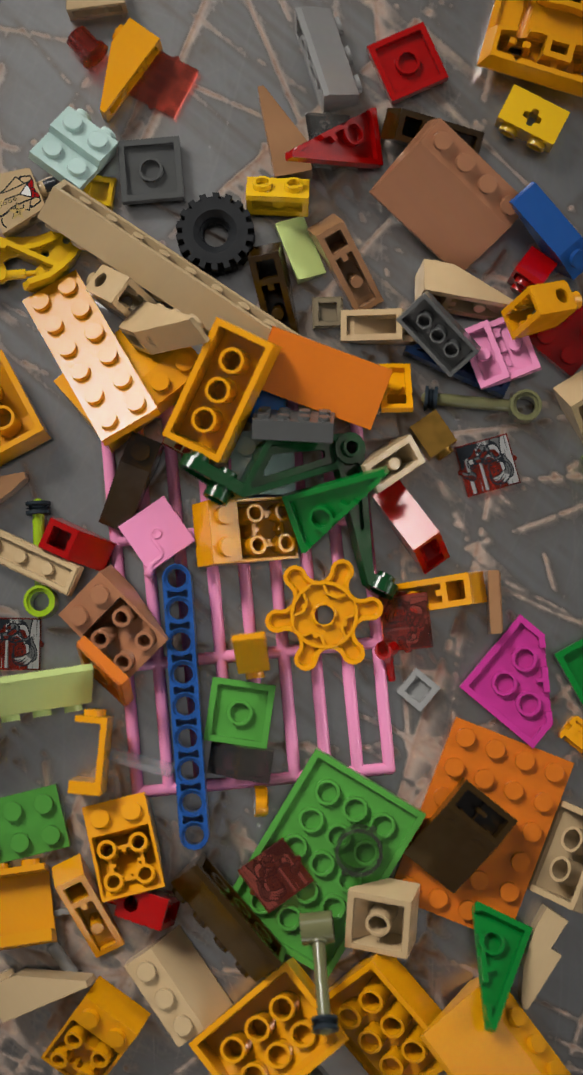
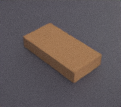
M499 570L485 571L487 634H502L501 572Z

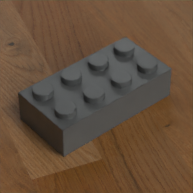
M428 290L419 296L396 319L449 377L453 376L481 349L478 343Z
M261 406L259 409H255L253 415L252 439L333 443L335 412L327 409L315 412L307 408L295 411L287 407L275 410L267 406Z

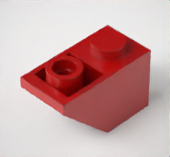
M532 246L517 264L507 283L511 285V291L518 296L528 286L545 283L558 263Z
M51 517L38 547L66 560L101 571L107 567L117 543L63 518Z

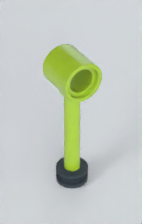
M42 499L25 502L26 506H29V508H26L29 510L26 511V515L32 516L33 544L37 546L45 532V516L51 515V511L48 510L51 508L48 507L51 505V501ZM34 580L35 586L28 589L24 595V607L32 616L41 619L50 618L58 611V595L50 587ZM39 594H46L49 598V605L46 609L38 611L34 606V600Z

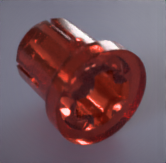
M80 26L73 30L67 39V44L80 57L81 64L87 69L101 62L108 51V46L102 40H97L85 26Z

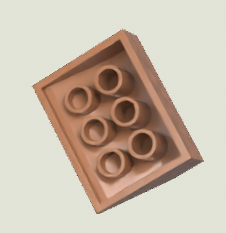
M441 118L429 120L369 191L384 208L442 262L455 264L463 270H466L519 217L509 203L518 192Z

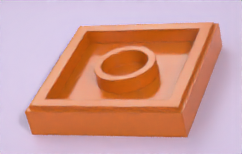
M83 636L76 642L81 664L93 663V678L123 706L127 707L134 700L130 678L86 636Z

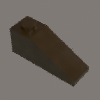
M387 108L380 139L408 146L429 120L437 118L404 108ZM443 120L479 155L485 132Z
M282 241L252 247L248 255V261L260 309L300 335Z
M132 431L117 467L99 519L100 523L119 530L118 527L137 514L164 450L162 443Z

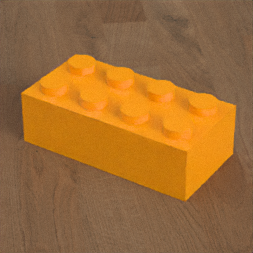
M216 317L208 334L210 340L204 343L162 435L193 451L204 454L217 463H228L282 347Z

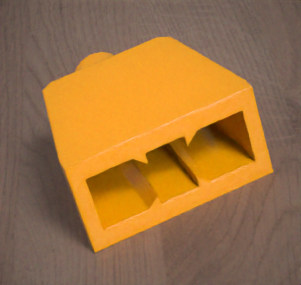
M565 280L531 285L501 311V314L512 340L558 326L573 312L581 308L583 303L582 296L577 290L571 291L568 282Z

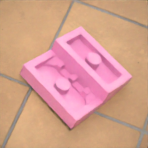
M503 317L491 322L487 319L465 328V331L481 347L480 351L470 360L481 390L542 370L529 336L512 340Z

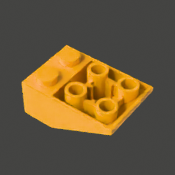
M282 496L244 498L238 501L229 499L226 506L216 504L211 500L192 504L198 567L299 558L298 543Z
M145 792L82 807L102 903L166 887L156 825L150 798Z
M99 976L40 1058L63 1075H108L138 1036L151 1013Z

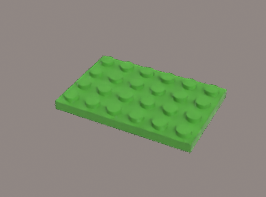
M316 747L247 864L283 839L296 858H292L289 854L288 856L294 864L298 859L299 864L297 866L299 867L301 864L300 872L308 882L304 885L297 874H292L290 871L291 865L287 867L281 866L280 868L297 890L294 892L279 870H277L274 876L266 879L268 880L266 883L270 890L282 887L278 880L279 878L285 884L287 892L282 899L277 900L279 904L268 910L242 873L233 888L286 948V954L294 957L312 970H314L312 946H302L299 913L332 910L335 943L325 945L327 974L329 977L347 948L345 947V931L349 887L389 878L426 817V813ZM271 854L275 860L280 859L283 856V854L279 856ZM266 863L265 866L273 867L274 863ZM263 867L259 868L260 877L264 876Z

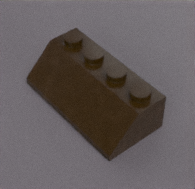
M203 852L174 876L171 881L173 885L171 890L175 897L181 903L187 902L195 911L193 913L195 920L201 927H209L215 934L214 941L224 953L229 951L237 960L235 965L243 976L247 978L250 975L256 982L283 965L286 948Z

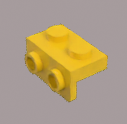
M247 176L246 210L248 209L250 215L308 217L310 179Z

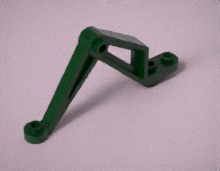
M353 432L334 434L333 443L263 440L255 449L240 480L237 479L238 475L232 470L225 467L218 469L209 464L210 459L197 451H192L191 454L184 453L178 467L207 485L203 493L207 499L216 504L226 506L230 498L238 501L327 472H333L335 480L361 473L363 470L360 466L365 461L366 448L363 439ZM309 451L323 452V459L268 476L263 475L273 454ZM367 494L345 515V520L362 585L380 597L393 600L398 590V586L394 583L395 578L382 571H378L375 574L373 570Z

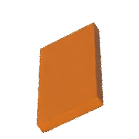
M272 326L268 341L282 348L262 390L317 411L321 409L335 412V417L371 430L393 370Z

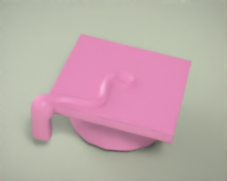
M164 496L118 527L145 565L144 575L149 579L155 576L154 569L195 542V539Z

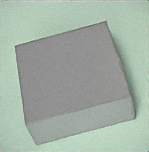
M415 667L395 692L421 712L440 687Z

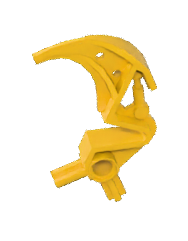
M51 230L37 236L6 238L0 236V285L5 284L8 280L31 277L22 283L24 290L31 293L39 291L67 275L75 266L82 250L76 248L71 243V240L68 244L63 243V240L67 237ZM44 252H47V253L49 254V256L46 257V256H43L42 254H43ZM16 257L37 266L36 270L28 271L25 269L7 270L4 263Z

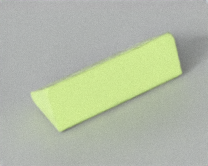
M296 217L275 223V230L279 240L282 241L285 255L297 285L326 274L318 250L307 231L308 226L304 217Z

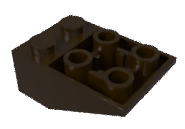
M463 777L410 843L404 854L451 892L455 893L499 846L518 821Z

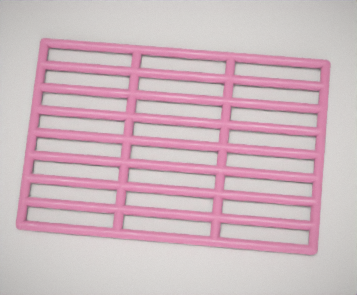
M288 400V408L299 411L298 405L301 404ZM173 404L155 418H162L163 431L176 404ZM350 423L351 432L358 434L364 441L363 427ZM144 428L138 434L144 436ZM101 441L107 499L116 473L115 453H111ZM164 443L169 504L183 522L177 445L175 444L174 448ZM303 452L295 453V467L303 465ZM230 458L229 461H228V466H229V469H230V470H231V458ZM333 472L323 474L324 483L335 480ZM305 480L295 482L296 490L306 488ZM199 481L200 502L209 499L203 495L207 485ZM149 486L138 512L150 505ZM368 493L373 570L377 574L370 497ZM345 516L329 530L332 564L339 559H344L341 526H347ZM108 526L109 540L117 543L111 556V563L125 578L123 547L131 545L121 531ZM194 527L187 528L192 537L195 539ZM185 548L174 556V563L181 564L187 568ZM299 548L301 567L311 579L315 580L312 548L302 554ZM281 560L269 561L273 610L286 609ZM250 563L238 564L244 634L256 632ZM219 566L206 567L214 652L198 653L199 666L215 664L216 677L229 679L228 663L236 662L234 650H226ZM154 569L155 576L149 579L144 575L146 603L148 609L161 626L156 569ZM175 570L177 588L184 585L186 581V575L182 570ZM366 588L367 598L375 597L379 599L378 595L372 593ZM178 601L179 619H183L188 614V606L185 602ZM316 610L315 619L318 622V611ZM381 616L376 620H369L370 637L356 639L363 645L365 650L372 649L383 763H363L354 665L345 662L341 656L351 766L349 767L366 777L392 775L396 770L386 663L376 656L374 650L376 644L383 640ZM288 631L275 633L277 646H268L269 659L278 658L288 772L269 773L267 749L254 747L257 775L238 776L235 745L222 743L225 778L206 779L207 792L253 788L254 785L276 786L295 784L303 771L300 767L290 657H294L298 651L299 644H289ZM181 633L182 651H185L189 648L191 641L187 634ZM163 646L138 670H153L162 784H143L133 675L130 678L134 700L127 707L124 706L132 795L140 792H145L148 797L177 795L165 669H168L167 656H164ZM327 649L319 655L316 666L310 671L317 745L319 749L331 755L322 654L339 652L334 649ZM180 665L179 667H184L185 683H188L193 675L192 669L187 665ZM261 678L248 679V681L261 683ZM187 697L188 715L193 713L195 709L194 701ZM189 729L191 746H194L197 742V735L193 730ZM192 761L193 776L195 778L199 774V767Z

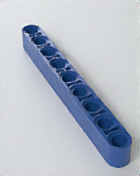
M172 564L163 572L162 586L165 630L169 638L166 645L179 836L184 847L189 850H198L205 846L209 839L210 823L193 578L188 568L181 564ZM175 570H182L186 575L184 585L178 588L172 587L169 582L170 574ZM183 601L188 606V614L179 620L172 616L171 608L174 603ZM179 633H185L190 638V646L185 651H178L174 647L173 640ZM184 664L192 669L193 675L188 683H181L176 678V669L180 665ZM184 696L191 698L195 704L193 713L189 715L182 714L178 710V701ZM191 729L196 733L197 742L194 746L189 747L181 743L180 733L182 730ZM187 761L195 762L199 767L198 776L187 778L182 772V765ZM194 793L201 798L202 803L199 809L190 810L185 806L184 798L187 794ZM190 826L200 827L204 833L203 839L199 842L190 841L186 835L187 828Z

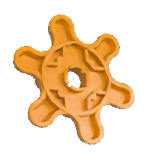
M346 559L335 561L331 566L329 575L320 581L311 579L305 570L297 565L288 567L284 572L283 579L293 593V601L286 609L270 611L265 618V624L269 631L273 633L290 631L297 635L299 648L294 656V662L300 670L309 671L313 669L317 664L319 655L327 649L338 651L343 660L351 665L358 664L364 659L365 649L356 639V627L362 621L378 619L383 613V605L375 597L359 599L351 594L349 583L354 575V567ZM320 606L331 608L333 611L332 621L328 624L317 622L315 619L317 608Z

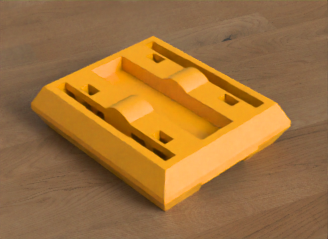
M495 0L477 66L583 98V75H581L583 72V0ZM510 47L521 50L520 56L508 53Z

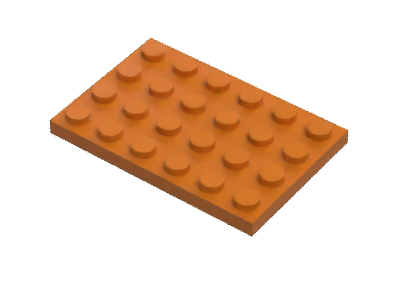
M455 716L420 810L426 813V817L411 842L463 777L518 822L499 846L455 893L451 892L404 853L401 856L393 879L420 884L419 908L474 929L472 906L476 901L516 919L574 763L535 747L531 748L527 744Z

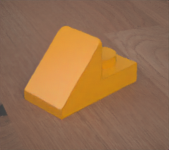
M410 363L379 364L393 370L379 407V413L413 412Z

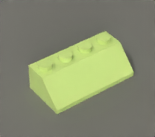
M93 663L0 677L1 723L21 720L20 714L32 712L33 718L52 715L51 709L64 707V713L82 711V704L92 703Z

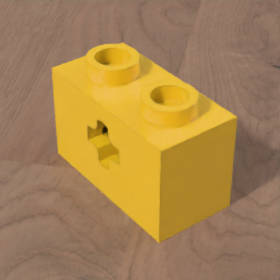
M514 84L494 126L498 127L499 132L508 138L515 139L517 137L527 142L526 145L536 152L542 153L545 151L550 153L570 112ZM529 118L535 120L532 126L526 124Z

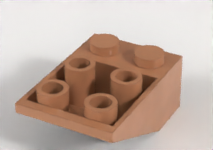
M112 565L101 570L58 614L80 638L86 636L129 678L169 640L135 588Z

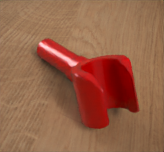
M382 640L376 644L375 654L386 663L388 681L393 682L396 680L393 656L398 653L399 646L396 642L392 641L388 644V652L385 649V642Z

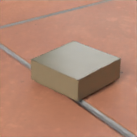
M343 296L312 297V330L341 329Z

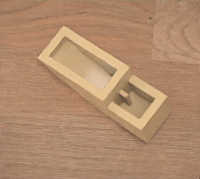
M403 308L341 310V342L382 345L417 344L396 320L404 311Z
M544 903L541 904L530 927L533 929L519 965L518 1002L526 1010L529 1009L562 957L552 946L568 923L565 917Z

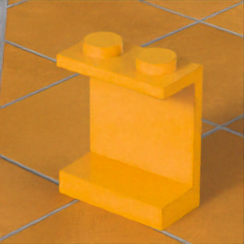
M88 708L84 709V713L75 715L74 722L100 724L95 778L76 776L70 779L68 784L69 794L101 796L107 792L114 716L106 715L107 709Z
M40 858L22 860L21 866L10 868L9 863H0V951L56 943L57 934L49 865L40 863Z

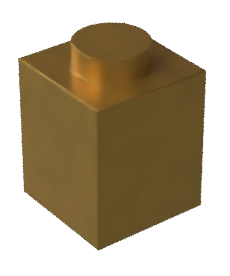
M436 409L409 427L408 432L428 461L434 457L440 461L454 452L451 446L456 443L457 439Z

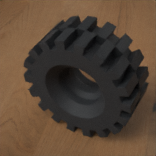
M212 192V197H206L205 193L199 196L200 200L197 202L192 199L188 203L189 207L187 210L183 208L181 211L180 221L177 220L176 238L180 252L186 260L210 276L213 273H219V276H224L226 271L231 270L233 273L238 270L237 266L240 264L244 265L248 261L247 257L255 242L254 224L248 209L245 210L243 203L239 200L237 202L233 201L232 196L228 194L225 197H220L219 192ZM212 224H220L228 231L227 241L219 247L210 246L204 240V232Z

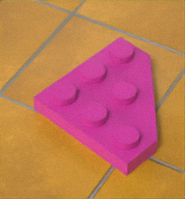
M519 614L460 684L459 688L531 748H534L553 725L549 694V674L545 651L546 642L545 634Z

